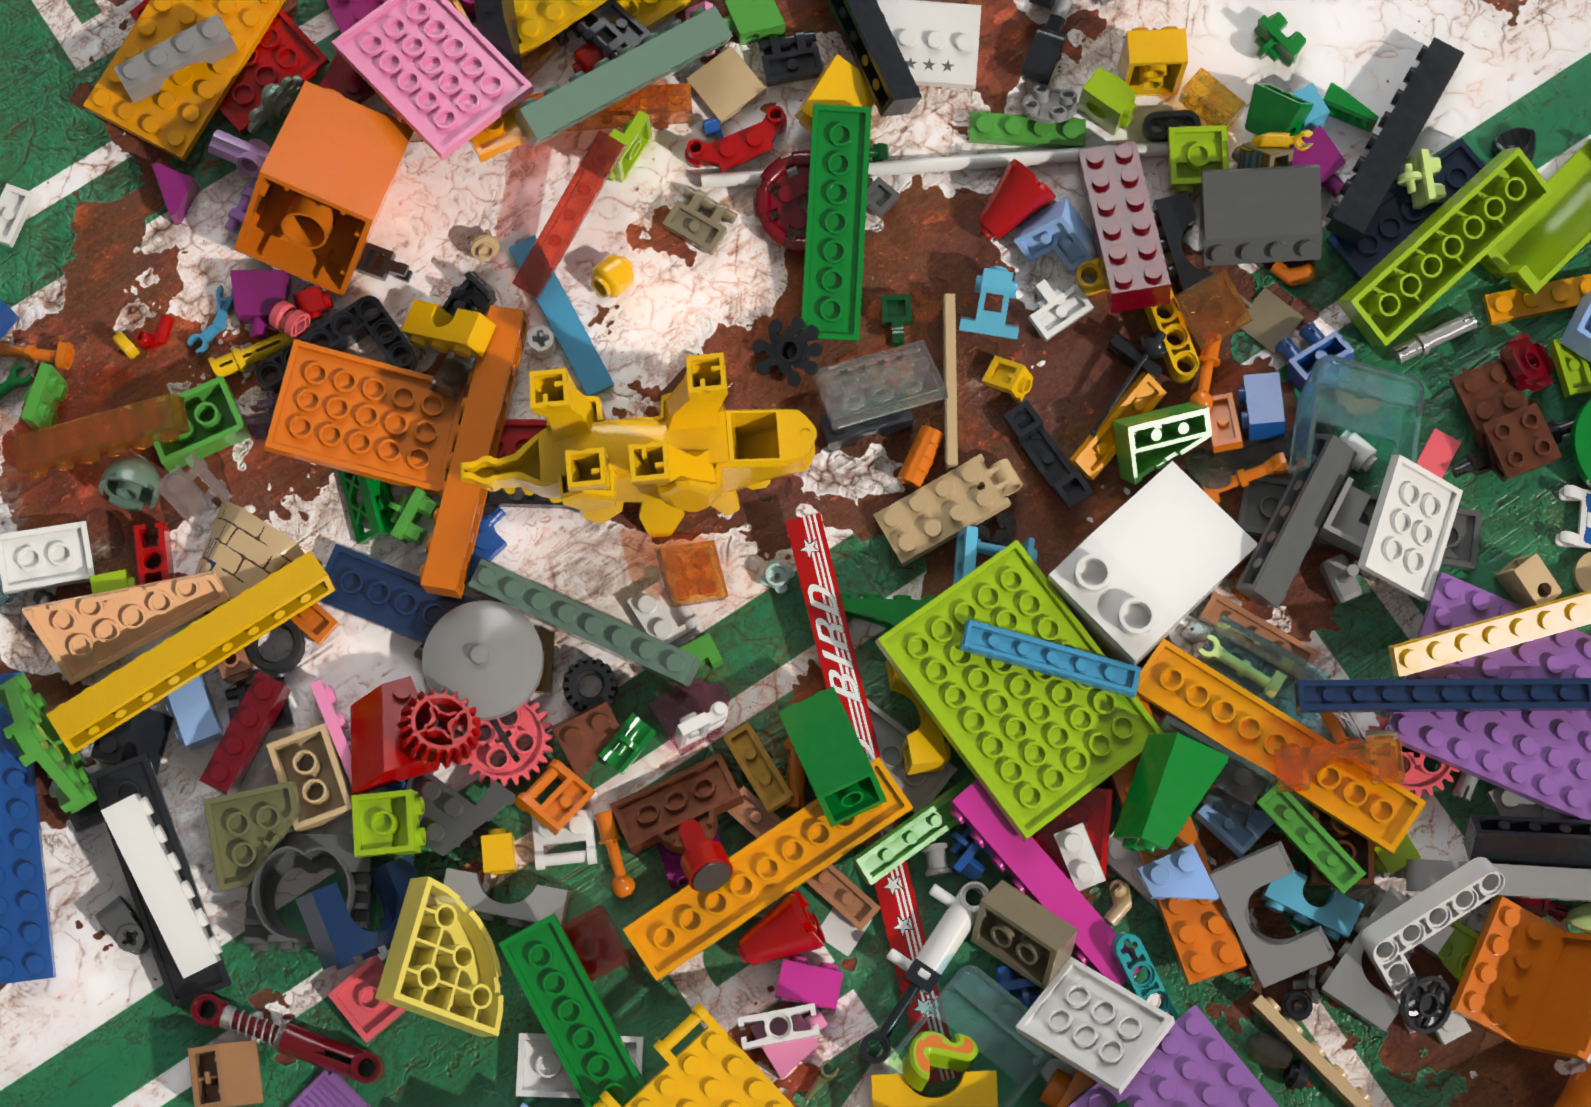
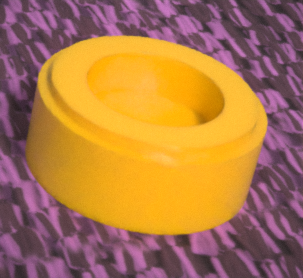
M121 331L112 337L114 343L129 359L133 360L140 353Z

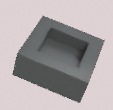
M878 176L867 188L866 207L881 219L900 199V194Z

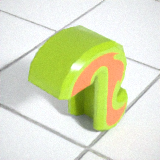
M932 1030L920 1032L912 1039L905 1051L902 1061L904 1078L913 1089L921 1092L929 1080L930 1066L963 1073L976 1057L978 1047L975 1041L965 1034L956 1033L950 1041L939 1032Z

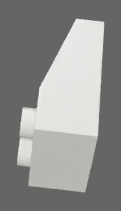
M1171 461L1088 536L1048 575L1047 579L1095 643L1114 660L1137 666L1160 644L1163 638L1165 639L1254 552L1258 543L1184 471Z

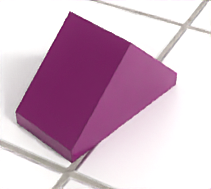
M158 162L154 163L152 167L168 213L175 225L182 224L200 188L194 178Z

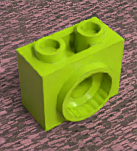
M1099 66L1082 88L1078 111L1112 135H1115L1120 128L1125 130L1134 117L1132 113L1137 107V104L1134 103L1137 92L1130 88L1120 77Z

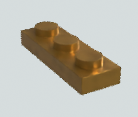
M749 722L723 737L769 814L795 799Z

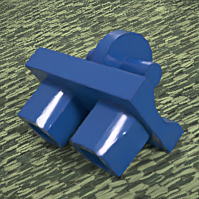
M967 827L962 835L956 831L949 835L955 842L949 852L957 856L962 848L966 850L952 868V872L957 876L961 873L975 882L986 868L973 858L979 849L990 858L993 855L986 846L980 848L975 842L972 844L969 842L970 834L973 831Z
M1008 965L995 969L996 984H994L993 989L995 999L1020 994V996L1009 998L1011 1007L1022 1005L1026 1013L1031 1007L1030 1003H1034L1040 996V992L1028 994V992L1042 988L1027 978L1015 980L1013 969Z

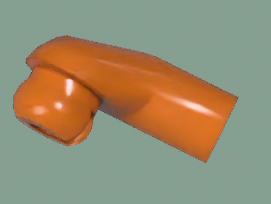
M1275 262L1270 272L1287 285L1293 287L1310 282L1314 277L1315 269L1308 263L1289 268L1282 262Z

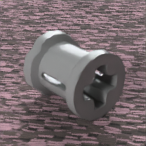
M947 843L929 844L921 850L925 855L927 871L924 873L925 878L952 874V869L948 868L945 851L948 848Z

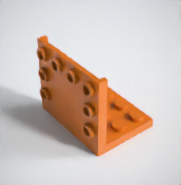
M1495 896L1449 1009L1522 1049L1587 1061L1591 1053V934L1563 931L1507 898Z

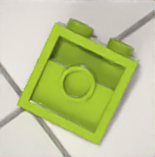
M640 110L635 118L630 117L623 128L624 133L614 128L609 136H603L598 145L599 158L596 162L601 166L598 173L609 181L615 179L623 183L652 139L650 116Z
M1227 125L1168 127V189H1175L1176 194L1184 192L1191 194L1193 189L1201 188V171L1229 169Z
M407 789L351 795L354 857L398 856L421 853V846L426 845V831L424 827H420L419 815H424L425 805L423 797H418L417 791Z

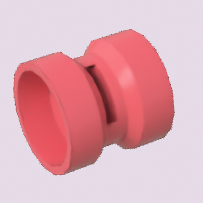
M285 300L278 302L269 315V324L277 330H284L288 337L296 340L305 335L311 323V317L303 310H295V306Z

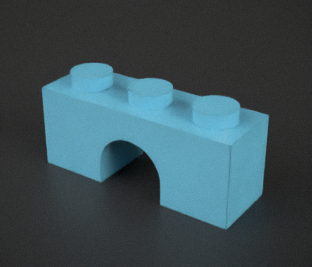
M1294 869L1291 874L1266 884L1260 899L1266 902L1265 906L1268 909L1280 914L1285 911L1294 916L1293 921L1307 928H1310L1311 925L1315 927L1321 925L1327 938L1338 942L1339 939L1345 940L1349 938L1364 904L1344 894L1341 895L1338 891L1330 894L1323 907L1310 905L1303 896V886L1308 876Z

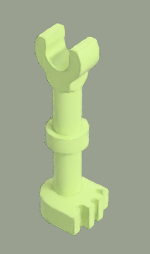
M1208 634L1206 640L1213 645V650L1205 651L1203 648H1200L1197 652L1199 656L1204 659L1214 658L1236 670V675L1241 678L1244 675L1265 688L1264 695L1273 700L1287 676L1276 670L1272 678L1250 666L1251 662L1244 659L1242 661L1220 646L1217 637Z

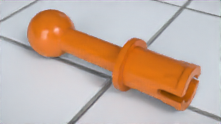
M1206 332L1203 335L1202 350L1200 356H1198L1199 365L1202 366L1198 389L1191 395L1189 400L1191 404H1202L1209 407V411L1213 406V399L1209 394L1213 368L1220 366L1218 356L1222 336L1217 333L1215 339H1213V332Z
M612 810L594 814L601 840L598 843L599 845H606L614 874L611 890L615 896L627 898L634 893L635 881L630 875L626 874L617 840L623 837L618 834Z

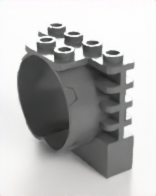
M287 833L277 849L267 857L256 872L253 884L246 887L248 891L247 900L245 901L246 919H244L245 934L243 944L250 946V951L269 952V947H275V949L281 950V952L299 953L300 947L312 951V953H317L310 935L294 932L281 921L275 906V894L279 882L293 868H303L311 874H317L328 868L336 870L343 878L347 888L346 907L351 918L359 927L370 931L371 894L373 891L370 871L375 869V856L354 857L353 835Z

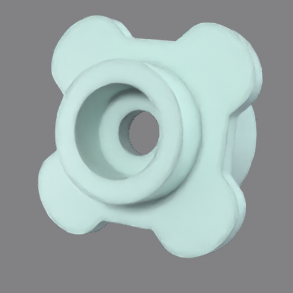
M772 559L767 563L766 572L761 575L760 583L764 587L770 586L774 588L778 594H783L787 591L789 579L795 575L794 569L790 566L786 567L776 559ZM775 574H779L780 578L775 579Z

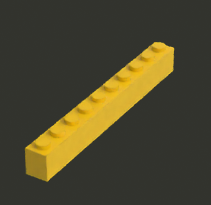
M309 551L295 558L277 572L269 574L264 580L251 588L245 589L227 603L219 605L214 611L192 622L177 634L166 638L156 647L140 654L127 665L111 672L106 678L93 686L85 688L80 694L58 705L54 710L47 713L46 716L73 755L336 590L326 571L313 553Z

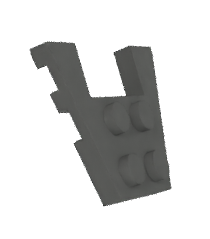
M434 772L410 778L405 790L412 789L417 791L418 797H423L425 812L424 815H419L420 827L425 828L426 845L441 856L446 855L474 834L473 831L484 822L495 818L498 815L497 813L508 804L511 806L515 803L514 800L517 797L494 780L477 805H474L434 776Z

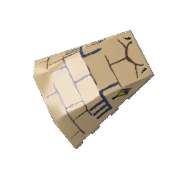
M223 499L195 574L215 571L230 595L227 601L219 604L222 605L308 551L244 508ZM216 607L206 611L205 613L195 617L194 619L206 616L210 612L214 611Z

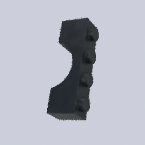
M1184 192L1154 200L1152 209L1163 254L1168 262L1166 266L1170 282L1174 281L1177 292H1174V296L1179 309L1182 308L1184 316L1187 317L1219 308L1222 296L1214 272L1204 271L1193 266L1187 260L1182 250V237L1193 228L1196 221L1189 193Z

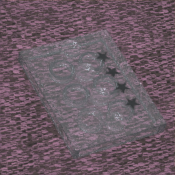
M924 339L823 367L818 370L816 375L812 376L833 430L948 398L947 388Z

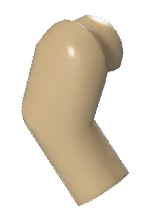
M1122 880L1111 882L1109 890L1113 906L1103 917L1113 927L1120 922L1132 907L1130 888Z

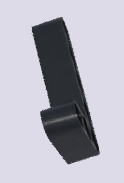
M371 295L361 297L297 339L315 345L320 340H327L326 348L343 352L359 340L370 335L390 365L415 371L418 365L417 357L410 343L382 303ZM367 309H377V312L374 316H364V313ZM343 325H353L352 329L349 332H339L340 328ZM383 332H394L393 336L390 339H380V335ZM293 342L263 361L257 367L256 377L266 392L271 394L280 392ZM399 355H410L409 360L405 363L396 362ZM269 373H278V377L275 381H265V378Z

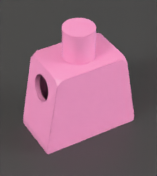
M819 1009L816 1010V1016L808 1015L802 1018L800 1014L791 1017L793 1031L795 1032L813 1030L814 1024H818L819 1030L828 1026V1023ZM777 1018L770 1023L769 1029L774 1035L781 1036L786 1033L788 1024L784 1019ZM763 1022L750 1026L756 1039L767 1036ZM815 1037L761 1048L779 1078L782 1079L816 1050L819 1044Z

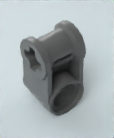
M121 895L95 915L99 924L123 951L134 955H141L150 948L141 921L131 905ZM133 934L137 935L135 938L137 942L136 945L131 944L133 941L131 936Z

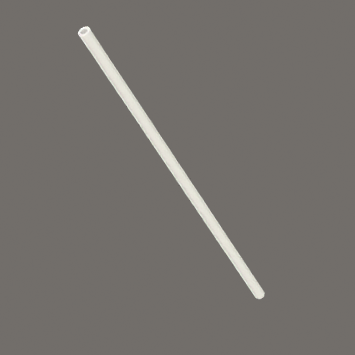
M1168 141L1137 143L1140 158L1168 156ZM1092 147L869 162L868 177L1007 167L1013 159L1018 160L1024 166L1078 162V150ZM796 167L786 170L789 178L799 174ZM765 169L701 174L702 188L758 185L762 180L760 176Z

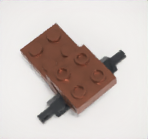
M1501 358L1452 377L1449 380L1474 433L1472 439L1477 448V451L1467 455L1468 461L1451 467V472L1456 479L1470 472L1475 476H1479L1492 470L1501 481L1506 482L1556 462L1562 457L1557 444L1562 442V435L1571 432L1574 418L1561 424H1557L1554 420L1546 423L1537 403L1528 405L1523 392L1515 386L1513 375Z

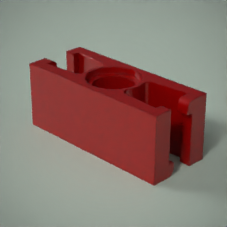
M164 522L155 523L158 534L157 547L147 546L146 537L149 534L145 524L133 526L139 585L152 583L153 579L167 580L174 578L170 529ZM155 557H161L159 567L149 569V562Z

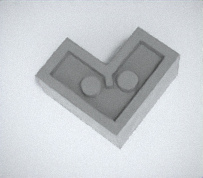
M1348 477L1342 484L1339 494L1334 499L1326 519L1316 536L1360 558L1369 526L1359 522V519L1371 495L1352 486L1354 479Z

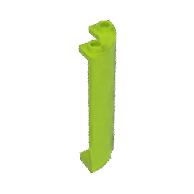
M1588 139L1546 180V183L1554 193L1479 261L1497 279L1503 276L1510 280L1512 288L1524 293L1536 294L1591 240V139Z

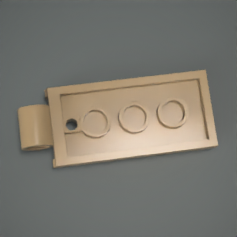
M979 454L873 515L903 567L957 537V534L967 525L975 527L1010 507L1011 502L1005 496L1018 491L1023 486V483L1008 459L999 460L987 469L984 464V457L982 454ZM979 486H985L983 490H978Z

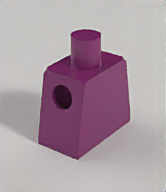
M1319 125L1312 131V136L1303 139L1304 143H1313L1311 147L1304 151L1298 150L1295 146L1292 148L1294 149L1292 166L1319 164L1321 190L1325 188L1336 199L1340 196L1339 192L1344 185V182L1338 175L1342 172L1346 162L1325 130Z
M231 270L230 276L237 318L240 323L250 324L249 336L251 338H267L271 310L278 302L288 300L291 287L289 274L283 270Z

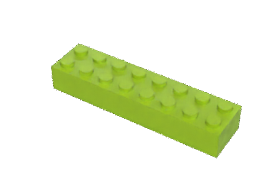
M1520 147L1503 149L1337 301V304L1371 347H1386L1554 193Z

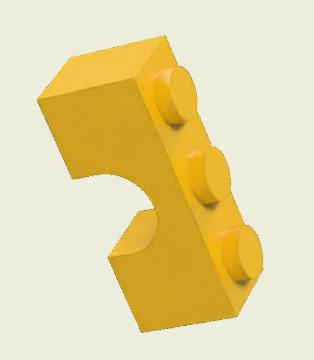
M414 299L401 332L410 338L409 342L422 349H425L426 346H431L439 352L447 353L450 350L465 358H469L470 355L483 357L496 325L480 312L460 308L457 309L452 319V316L437 304Z

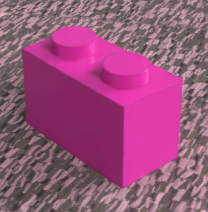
M790 956V960L783 959L775 998L805 1005L815 1003V1007L836 1011L844 972L838 971L839 966L821 962L820 967L808 965L809 959L799 956Z

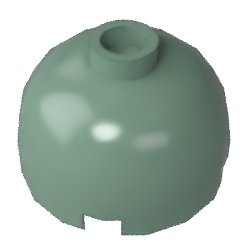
M139 455L124 456L114 459L108 464L101 476L98 488L101 495L105 492L110 496L108 500L110 503L123 509L141 511L143 506L150 505L149 509H152L157 504L161 490V480L158 471L144 457Z

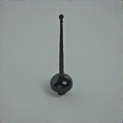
M1157 329L1152 337L1147 335L1140 337L1139 348L1143 355L1095 428L1090 431L1091 436L1096 435V431L1147 359H1158L1165 355L1167 350L1161 343L1167 335L1163 331Z

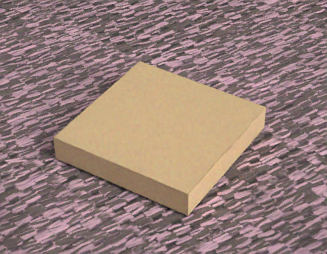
M732 46L686 78V83L719 121L720 125L766 93V87Z

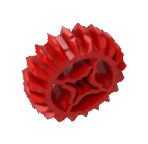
M434 688L429 690L428 695L420 691L417 698L411 697L408 700L407 706H404L401 710V718H399L397 723L398 728H400L398 739L404 740L402 743L403 750L411 749L409 754L411 759L417 756L421 757V766L426 761L432 762L433 769L437 768L438 763H442L444 768L447 769L450 767L451 761L458 766L461 764L462 759H468L472 754V750L478 746V739L481 736V729L478 728L481 723L480 717H475L476 707L467 708L469 704L468 698L461 701L458 699V691L453 693L452 696L447 695L446 688L442 689L441 694H437ZM423 715L425 717V725L423 729L418 731L415 721ZM461 726L463 737L456 742L454 732L457 727Z

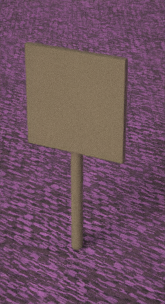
M1215 276L1221 288L1248 307L1234 325L1274 355L1276 353V344L1280 340L1284 343V338L1290 336L1304 317L1265 287L1251 303Z

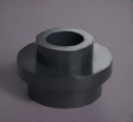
M1292 990L1284 995L1281 1009L1288 1019L1302 1021L1311 1014L1313 1003L1306 992ZM1293 1000H1298L1301 1003L1302 1008L1299 1012L1292 1009L1291 1003Z
M1299 1059L1288 1063L1283 1071V1080H1285L1286 1088L1302 1090L1309 1079L1310 1068Z

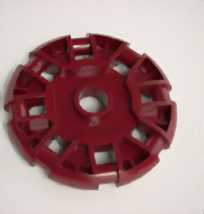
M810 150L794 151L788 157L783 159L779 157L762 172L760 176L762 180L759 187L755 188L753 195L754 215L759 218L762 225L760 227L762 233L775 246L779 248L781 246L792 250L791 253L805 255L807 211H803L798 207L797 200L803 195L808 196ZM796 166L799 174L789 178L786 170ZM772 184L780 187L777 197L769 193ZM777 210L780 219L772 221L770 212ZM789 227L800 231L797 239L786 236Z

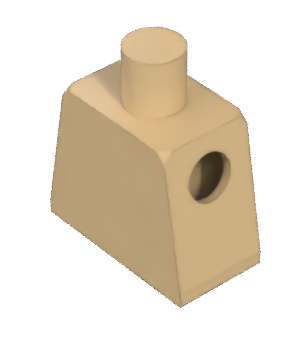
M1537 553L1515 558L1494 575L1515 602L1525 608L1553 601L1562 593V589Z

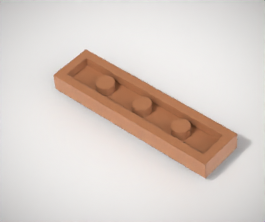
M1215 591L1198 618L1303 680L1320 653Z

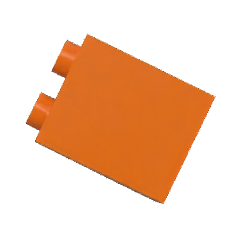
M305 80L259 172L234 250L344 296L401 166L414 130L409 125L399 122L388 113L374 111L345 98L333 89L322 88Z

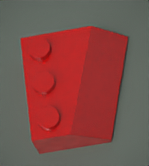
M411 676L383 683L350 706L351 795H357L439 770L440 763H438L437 768L433 769L432 762L426 761L421 766V757L417 756L411 759L409 755L411 749L403 750L402 743L404 740L398 739L400 728H398L397 723L399 718H401V710L404 706H407L408 700L411 697L416 699L418 695ZM423 715L415 721L418 731L423 729L425 725V717Z

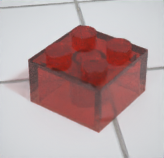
M598 905L562 926L592 984L633 961L605 906Z

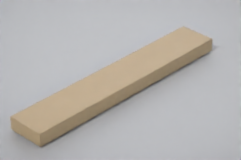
M945 294L942 303L944 451L946 472L958 467L955 294Z

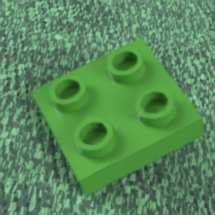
M43 362L39 366L33 385L24 393L23 400L25 406L21 418L35 433L48 436L49 430L53 429L56 425L58 418L56 411L60 401L63 402L66 398L68 386L66 385L67 381L53 365Z

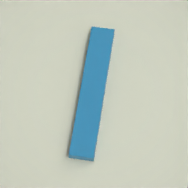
M533 235L509 247L511 255L586 396H596L614 387V382L536 236Z
M967 619L964 623L959 647L960 651L1129 698H1134L1137 694L1141 667L971 619Z

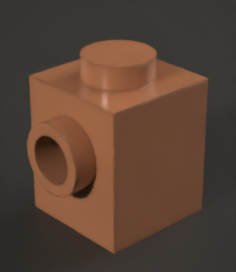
M245 647L217 664L221 677L227 684L232 683L236 685L250 680V675L256 673L253 662L248 657Z

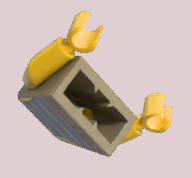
M1306 129L1296 136H1290V133L1286 132L1261 134L1255 136L1251 142L1237 146L1232 152V159L1238 163L1237 169L1292 166L1294 149L1290 148V145H1294L1301 151L1308 149L1313 143H1304L1302 137H1310L1313 135V132Z

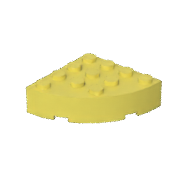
M429 876L410 878L375 999L479 1037L499 1036L503 1015V995H500L499 977L502 974L493 941L483 922L474 910H469L465 903L459 899L460 896L448 886Z

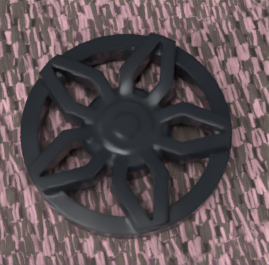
M1429 974L1412 978L1403 992L1401 1004L1399 1005V1013L1404 1023L1411 1030L1422 1034H1429L1439 1030L1451 1014L1449 1007L1453 998L1450 987L1443 979ZM1433 981L1427 986L1424 984V982ZM1442 991L1444 994V1005L1439 1000ZM1414 1004V1008L1409 1010V1006ZM1410 1016H1414V1023ZM1431 1017H1439L1433 1024L1428 1026Z

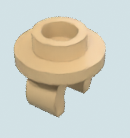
M489 229L484 230L486 235H481L475 238L474 234L470 235V250L473 257L478 260L491 259L499 251V242L496 237L492 236Z

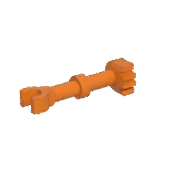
M0 340V359L11 356L24 358L27 362H35L36 360L55 362L58 369L69 370L71 368L75 349H73V345L69 342L59 341L56 351L39 349L36 345L27 344L26 347L9 345Z
M1282 452L1275 454L1269 460H1266L1264 464L1246 471L1242 468L1236 471L1237 474L1217 482L1208 478L1201 481L1204 492L1219 505L1221 502L1219 493L1240 485L1242 487L1248 486L1250 481L1266 475L1283 474L1288 472L1290 468Z

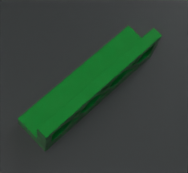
M338 470L356 543L365 544L377 536H392L390 533L395 523L389 520L395 510L388 507L390 501L394 502L390 484L353 474V477H351L350 473ZM358 489L361 491L362 495L360 505L357 504L356 500ZM365 517L368 518L370 531L366 533L363 527Z

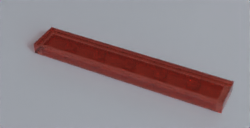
M599 130L512 284L533 297L540 298L625 150V144Z

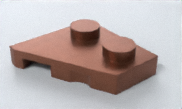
M606 699L552 726L557 740L579 778L584 777L599 757V754L620 729V725Z

